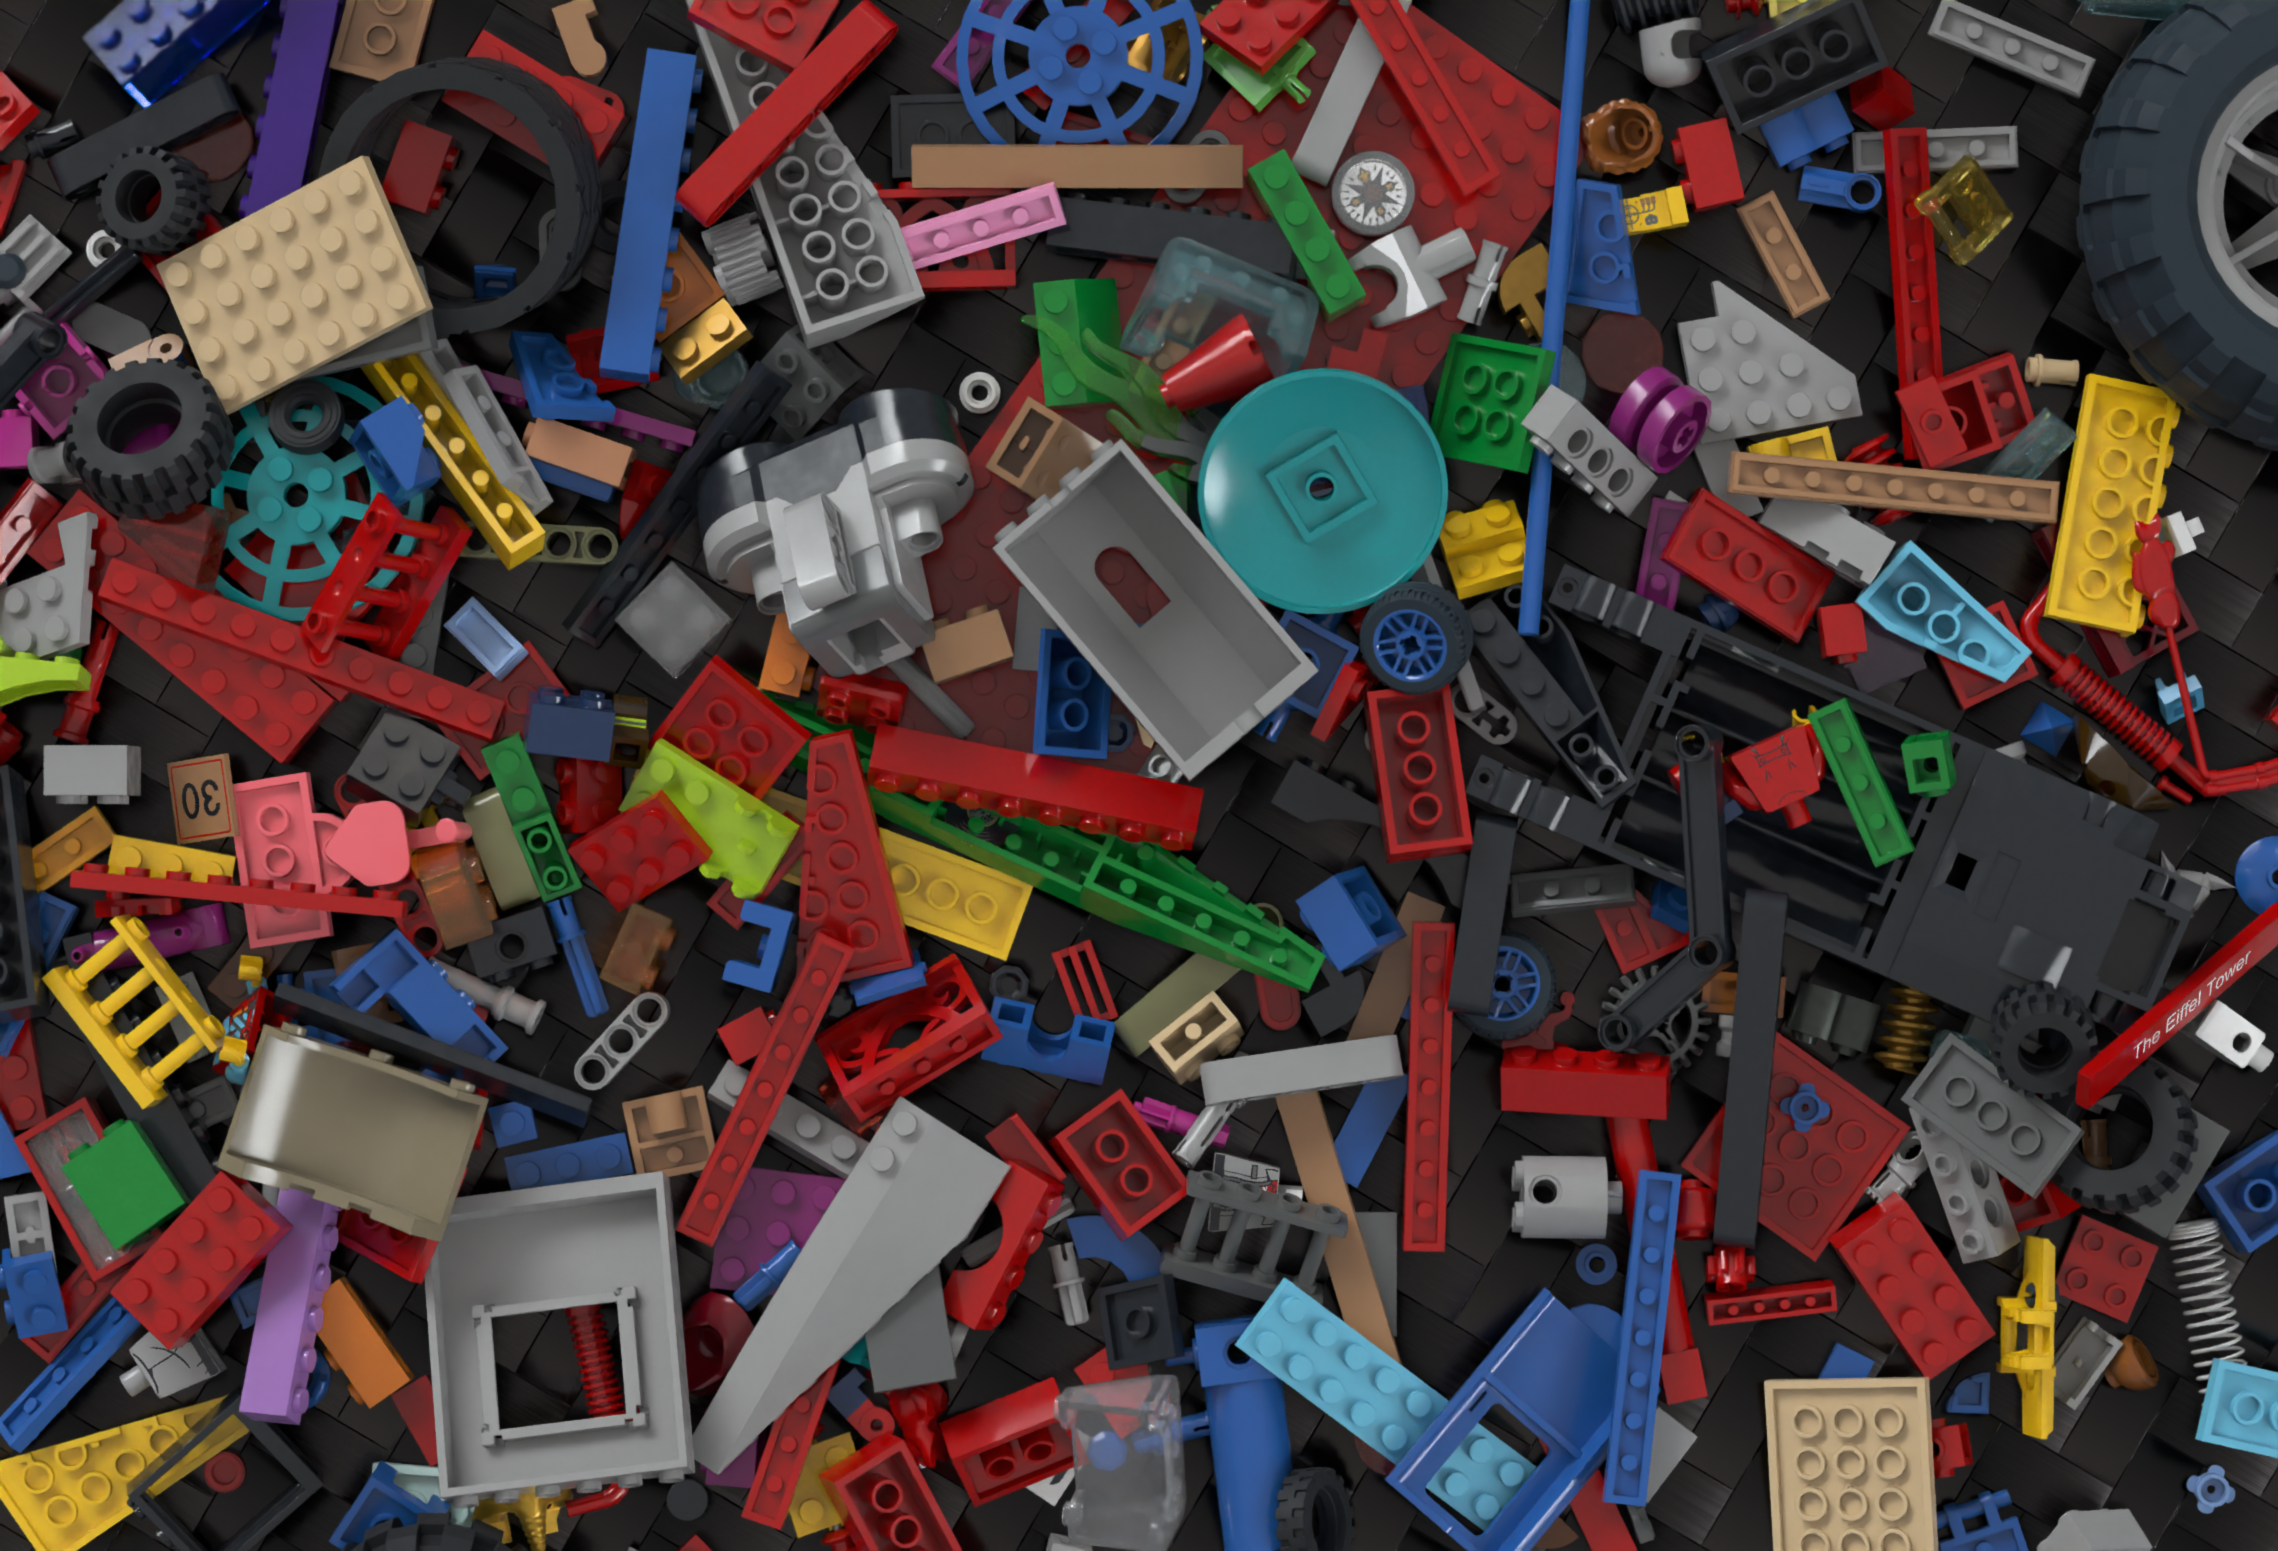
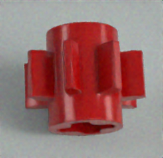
M1722 1245L1714 1249V1256H1707V1263H1705L1706 1282H1716V1290L1722 1294L1744 1292L1747 1289V1282H1755V1256H1745V1248Z

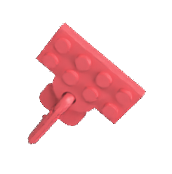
M309 772L233 784L239 836H234L240 883L243 886H249V878L275 880L274 888L290 890L291 882L316 884L315 892L331 894L332 886L346 887L355 878L366 886L396 883L403 880L410 871L411 849L465 841L471 837L473 831L468 823L454 821L450 818L440 820L437 826L407 831L403 811L397 804L390 801H376L356 805L345 820L333 814L316 813ZM243 903L250 949L334 936L331 911Z

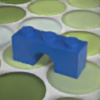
M997 996L994 997L990 1014L1000 1029L1003 1038L983 1049L981 1059L1001 1065L1015 1066L1042 1074H1051L1102 1086L1115 1029L1114 1022L1075 1014L1073 1026L1069 1031L1059 1035H1052L1041 1031L1033 1021L1034 1004Z

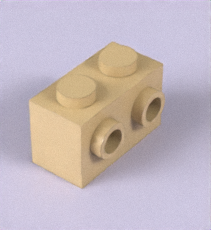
M1211 991L1152 1038L1149 1044L1157 1058L1176 1081L1182 1085L1187 1080L1191 1082L1201 1076L1200 1064L1212 1061L1219 1054L1225 1056L1232 1052L1240 1044V1038L1245 1033L1237 1018L1217 994Z

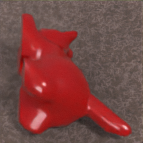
M866 1369V1376L873 1382L871 1370ZM938 1383L883 1392L882 1394L889 1400L892 1415L902 1429L905 1443L917 1466L921 1469L925 1467L933 1468L935 1467L936 1459L940 1463L948 1462L949 1452L942 1431L937 1424L938 1417L948 1406V1396L943 1387Z

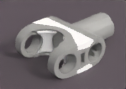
M1409 225L1378 239L1350 258L1348 263L1354 272L1363 268L1365 270L1372 268L1383 269L1395 280L1397 287L1396 297L1386 306L1384 311L1370 318L1376 329L1413 318L1445 302L1447 297L1438 279L1476 261L1477 258L1462 227L1421 246L1412 225Z

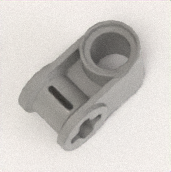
M65 441L57 443L55 446L34 447L28 452L27 465L29 473L36 483L62 484L64 486L83 483L70 460Z

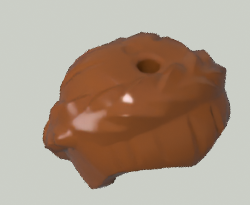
M1624 98L1619 101L1612 100L1610 103L1604 104L1596 112L1588 113L1587 116L1582 117L1580 134L1587 146L1586 159L1590 169L1594 172H1610L1620 175L1626 172L1635 173L1641 168H1647L1651 165L1654 157L1660 152L1661 143L1664 138L1661 130L1662 126L1655 111L1643 103L1633 102Z

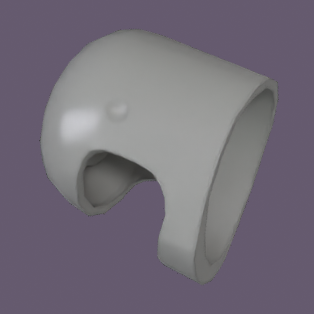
M1700 18L1681 19L1639 31L1643 70L1646 78L1652 84L1666 88L1679 87L1691 83L1699 76L1702 69V59L1691 58L1689 42L1695 33L1702 32Z

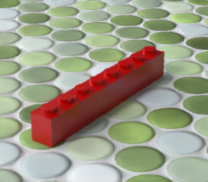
M878 723L866 780L867 785L874 786L877 790L885 793L900 791L914 794L925 801H936L939 799L954 802L965 809L983 808L997 811L1000 815L1009 818L1023 816L1037 819L1040 823L1048 826L1062 824L1077 827L1082 832L1088 834L1106 833L1116 835L1127 842L1137 843L1146 841L1156 843L1171 851H1180L1182 849L1191 851L1204 793L1202 788Z

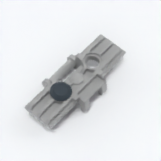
M31 214L0 244V305L3 303L9 307L17 301L24 305L0 329V347L13 334L15 322L21 315L30 311L41 315L44 313L29 297L72 254L65 245Z

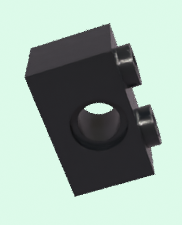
M546 906L528 910L463 932L478 979L489 976L491 984L513 977L514 972L512 968L528 963L529 969L532 971L553 964L552 955L561 953L559 944H556L555 941L557 938ZM510 934L518 935L524 942V951L517 958L509 957L503 949V942Z

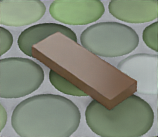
M1773 190L1735 210L1792 319L1830 300L1824 285Z

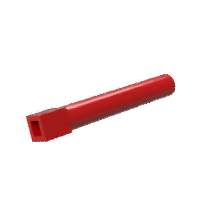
M1605 1117L1618 1181L1622 1182L1623 1205L1631 1239L1638 1170L1659 1172L1648 1119ZM1675 1248L1673 1250L1659 1386L1663 1390L1660 1393L1661 1402L1667 1405L1708 1397L1699 1351L1694 1345Z

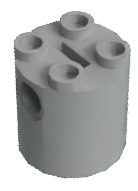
M1522 1156L1521 1161H1515L1514 1166H1512V1191H1519V1202H1515L1514 1207H1512V1232H1520L1522 1238L1605 1239L1607 1214H1622V1182L1608 1181L1606 1157ZM1536 1190L1546 1191L1551 1196L1552 1202L1548 1204L1538 1202L1534 1198L1533 1192Z

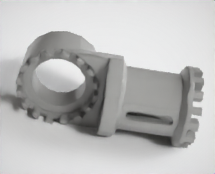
M1909 1131L1893 1152V1157L1886 1163L1887 1169L1865 1189V1193L1869 1198H1872L1873 1202L1877 1199L1876 1204L1884 1201L1893 1192L1901 1196L1908 1188L1913 1189L1917 1185L1914 1181L1929 1167L1922 1145L1916 1157L1905 1160L1906 1153L1910 1151V1148L1915 1147V1145H1921L1917 1131Z

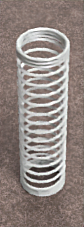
M2205 1218L2174 1224L2168 1235L2169 1240H2181L2212 1233L2216 1234L2193 1242L2171 1246L2170 1250L2200 1246L2219 1247L2196 1255L2173 1259V1263L2202 1259H2221L2206 1266L2176 1272V1276L2205 1272H2224L2209 1279L2179 1285L2177 1288L2186 1289L2207 1285H2227L2205 1294L2181 1298L2180 1301L2189 1302L2210 1298H2230L2208 1307L2184 1311L2183 1315L2212 1311H2232L2218 1318L2187 1324L2185 1327L2189 1329L2205 1325L2235 1324L2221 1331L2190 1337L2188 1340L2192 1342L2217 1337H2238L2235 1340L2217 1346L2192 1350L2191 1354L2195 1355L2220 1350H2241L2220 1359L2247 1365L2248 1362L2245 1360L2233 1359L2242 1355L2245 1349L2240 1346H2230L2242 1339V1336L2237 1333H2228L2238 1328L2240 1323L2235 1320H2225L2235 1315L2237 1310L2232 1307H2222L2231 1303L2234 1297L2230 1294H2219L2228 1290L2232 1284L2227 1281H2216L2227 1276L2229 1271L2224 1268H2213L2224 1263L2226 1257L2210 1255L2220 1251L2224 1245L2219 1242H2207L2219 1237L2221 1231H2219L2220 1227H2218V1219ZM2213 1360L2195 1363L2193 1366L2195 1368L2212 1365ZM2210 1374L2198 1376L2196 1380H2207ZM2207 1388L2199 1390V1393H2206Z

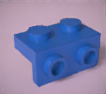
M11 1248L3 1249L2 1264H0V1290L7 1289L10 1300L4 1301L6 1320L8 1325H16L18 1338L22 1339L68 1330V1319L52 1251L12 1258Z

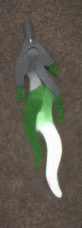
M1026 314L1021 317L1022 323L1042 331L1052 339L1069 371L1078 383L1093 392L1111 399L1132 416L1141 430L1136 428L1117 410L1111 409L1105 415L1125 439L1138 449L1149 454L1188 463L1189 465L1173 463L1168 467V472L1186 483L1198 486L1201 461L1214 430L1221 422L1220 418L1204 407L1185 411L1199 425L1202 431L1197 430L1190 424L1182 412H1179L1177 406L1168 408L1158 386L1164 384L1163 381L1144 362L1102 343L1090 329L1086 328L1082 332L1081 337L1089 351L1105 363L1122 372L1125 379L1116 377L1095 365L1062 326L1048 318Z

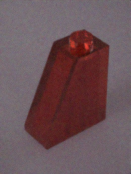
M192 502L185 506L186 511L177 515L174 512H169L162 519L152 520L149 516H144L143 520L127 518L125 513L123 516H119L117 528L187 587L214 593L233 512Z

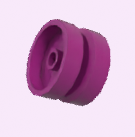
M1652 367L1637 377L1621 396L1612 413L1608 428L1633 454H1637L1638 459L1656 473H1667L1678 467L1700 442L1712 413L1711 401L1706 395L1691 385H1683L1679 377L1664 367Z

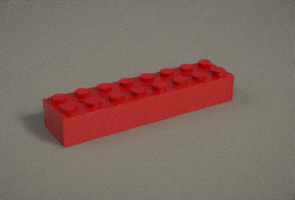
M78 489L26 553L48 571L65 565L58 523L85 512L97 513L98 528L92 529L91 549L96 550L95 566L89 568L88 590L93 591L92 608L281 764H289L339 704V701L308 676L98 600L97 594L112 557L194 588L202 589L148 545L149 542L118 516L107 511L105 506L98 505L89 492Z

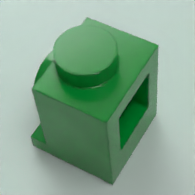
M1950 730L1911 735L1901 744L1910 794L1923 792V797L1926 798L1947 794L1948 788H1951L1956 783L1957 777L1950 744ZM1927 758H1936L1939 769H1931L1927 765Z

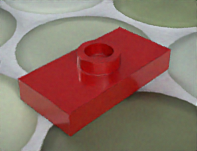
M1933 374L1894 392L1930 468L1968 450Z

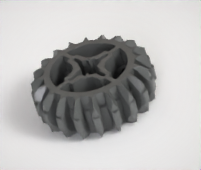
M1656 965L1651 966L1649 979L1645 978L1641 968L1635 969L1634 975L1637 982L1632 984L1627 976H1621L1620 982L1626 989L1621 993L1618 989L1610 987L1608 992L1617 998L1615 1005L1609 1002H1602L1601 1008L1614 1012L1657 974L1659 967ZM1701 989L1663 1022L1665 1026L1662 1030L1668 1038L1656 1029L1649 1035L1656 1036L1670 1051L1660 1056H1671V1075L1676 1074L1674 1060L1678 1059L1686 1068L1691 1065L1690 1060L1685 1055L1688 1050L1697 1056L1701 1055L1702 1050L1700 1047L1693 1044L1695 1038L1702 1041L1709 1040V1034L1698 1031L1699 1024L1709 1025L1712 1023L1710 1017L1698 1016V1011L1707 1009L1709 1003L1708 1001L1698 1003L1693 1001V998L1702 992ZM1686 1007L1688 1028L1684 1039L1679 1043L1671 1029V1023L1673 1018L1680 1013V1010ZM1620 1021L1617 1026V1034L1622 1041H1625L1628 1034L1624 1035L1622 1021ZM1634 1048L1615 1051L1617 1053L1624 1051L1626 1054H1640Z

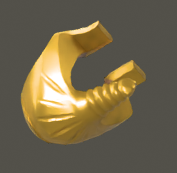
M571 1489L560 1490L561 1495L553 1498H536L535 1493L519 1495L520 1500L513 1503H495L494 1498L479 1500V1506L474 1508L471 1521L473 1522L474 1518L504 1531L502 1543L505 1544L512 1542L507 1513H515L520 1519L522 1529L525 1531V1537L528 1538L527 1542L531 1545L530 1549L532 1551H545L546 1534L558 1532L557 1517L559 1510L565 1506V1501L573 1499Z

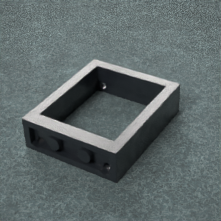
M240 1386L234 1389L127 1484V1496L129 1499L126 1502L128 1506L134 1510L140 1519L143 1520L147 1516L157 1526L154 1530L156 1535L170 1549L176 1546L180 1551H208L148 1488L233 1413L296 1480L216 1551H249L324 1485L322 1472L275 1423L253 1421L239 1412L243 1391Z

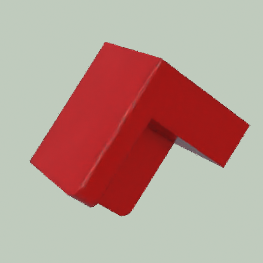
M1889 66L1849 84L1852 111L1879 131L1891 129L1915 114L1910 82Z

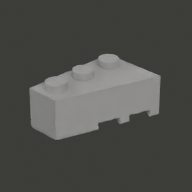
M1771 498L1757 521L1763 527L1860 589L1871 585L1896 544L1895 541L1886 537V534L1868 522L1861 523L1850 517L1851 512L1839 504Z

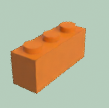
M343 1276L332 1283L323 1295L321 1308L324 1312V1321L321 1330L316 1333V1336L318 1335L327 1347L323 1354L335 1371L342 1369L350 1380L347 1388L359 1405L366 1403L369 1409H371L415 1378V1375L346 1277Z

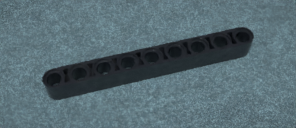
M1746 889L1713 1234L1714 1245L1755 1249L1789 901V893Z

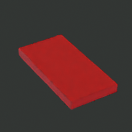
M1704 488L1696 489L1659 558L1665 564L1792 644L1799 643L1835 575V572Z

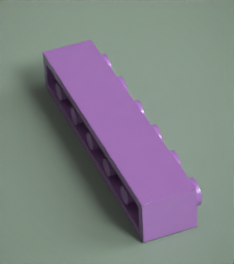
M289 1188L288 1191L280 1189L276 1209L293 1227L267 1256L239 1412L253 1421L300 1425L301 1415L306 1412L309 1403V1393L306 1389L309 1373L313 1372L316 1365L315 1338L316 1333L323 1326L324 1312L321 1308L324 1292L329 1289L331 1283L329 1262L331 1251H334L338 1244L336 1223L338 1212L342 1211L343 1208L313 1199L311 1194Z

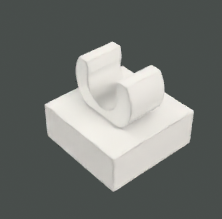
M2179 511L2161 518V531L2158 539L2161 543L2165 541L2173 543L2175 547L2174 558L2197 549L2192 537L2205 531L2199 516L2185 522L2182 512Z

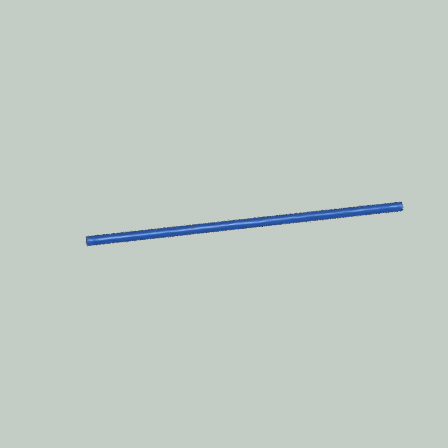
M1570 0L1541 346L1543 349L1556 352L1549 386L1552 384L1559 388L1591 0ZM1535 446L1532 456L1518 634L1523 636H1539L1553 464L1550 462L1553 454L1551 453L1547 456Z

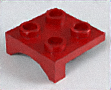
M2081 1214L2055 1275L2059 1294L2128 1323L2159 1247Z

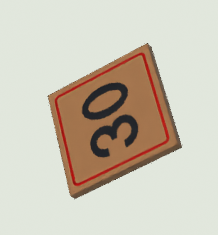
M229 753L167 763L177 845L239 836Z

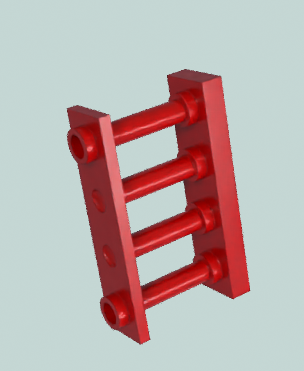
M377 492L300 628L320 652L326 653L335 636L342 635L363 639L375 654L398 662L471 536L472 529L453 508L441 505L431 523L404 518L384 493ZM395 533L421 538L411 557L384 552ZM375 567L402 572L391 591L365 586ZM355 601L382 606L372 624L346 619Z

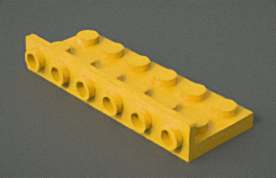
M2092 373L2086 376L2044 617L2115 631L2118 636L2125 638L2135 634L2136 629L2142 627L2146 607L2141 604L2143 594L2134 589L2132 581L2133 552L2139 553L2143 544L2136 536L2135 522L2141 521L2149 524L2157 513V509H2161L2164 504L2167 492L2166 485L2162 484L2164 468H2169L2174 451L2173 445L2169 444L2171 428H2176L2181 410L2180 405L2176 404L2160 388Z

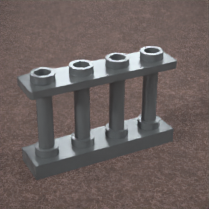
M1189 1170L1186 1178V1194L1195 1197L1181 1241L1176 1243L1164 1241L1160 1253L1159 1273L1173 1274L1175 1278L1265 1303L1283 1278H1286L1322 1305L1323 1284L1317 1283L1315 1277L1330 1235L1340 1238L1346 1237L1348 1231L1347 1214L1330 1204L1315 1205L1302 1201L1298 1196L1291 1193L1276 1194L1262 1190L1261 1187L1251 1182L1243 1181L1236 1183L1222 1179L1220 1175L1212 1171L1203 1170L1197 1172ZM1211 1202L1235 1208L1221 1251L1216 1254L1198 1250L1196 1247ZM1251 1213L1275 1219L1260 1263L1255 1265L1236 1259ZM1290 1224L1314 1230L1300 1273L1295 1276L1277 1272L1275 1269Z

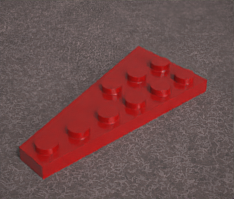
M848 729L812 737L809 743L808 793L804 823L805 841L802 855L796 975L817 931L823 932L855 948L840 982L913 967V953L853 730Z

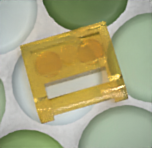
M1964 155L1931 189L1918 195L1914 202L1922 215H1927L1950 248L1949 256L1957 266L1969 263L2014 218L1974 157ZM1947 199L1971 233L1965 240L1941 207Z

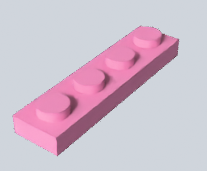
M1050 182L900 229L916 270L1066 224L1067 220L1055 183Z

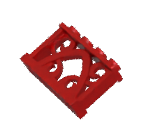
M871 182L882 202L897 219L900 228L917 223L931 212L941 216L958 211L945 201H966L963 206L964 209L1015 193L1014 188H912V182L899 183V189L882 190V183ZM898 202H918L904 214ZM1016 241L1005 242V270L994 269L993 261L987 248L963 255L969 260L965 268L955 267L952 259L939 263L938 271H929L928 266L916 269L923 292L1017 290Z
M951 954L928 968V971L924 973L927 985L871 1002L814 1037L844 1099L860 1122L865 1121L895 1103L899 1096L905 1097L1003 1038L1000 1029L992 1018L970 975L956 954ZM959 992L955 1001L949 1005L951 996ZM970 1000L973 1007L962 1014L958 1013ZM912 1021L930 1022L924 1028L920 1039L903 1049H885L897 1028ZM852 1055L861 1058L855 1061H844ZM861 1071V1074L852 1080H849L846 1074Z

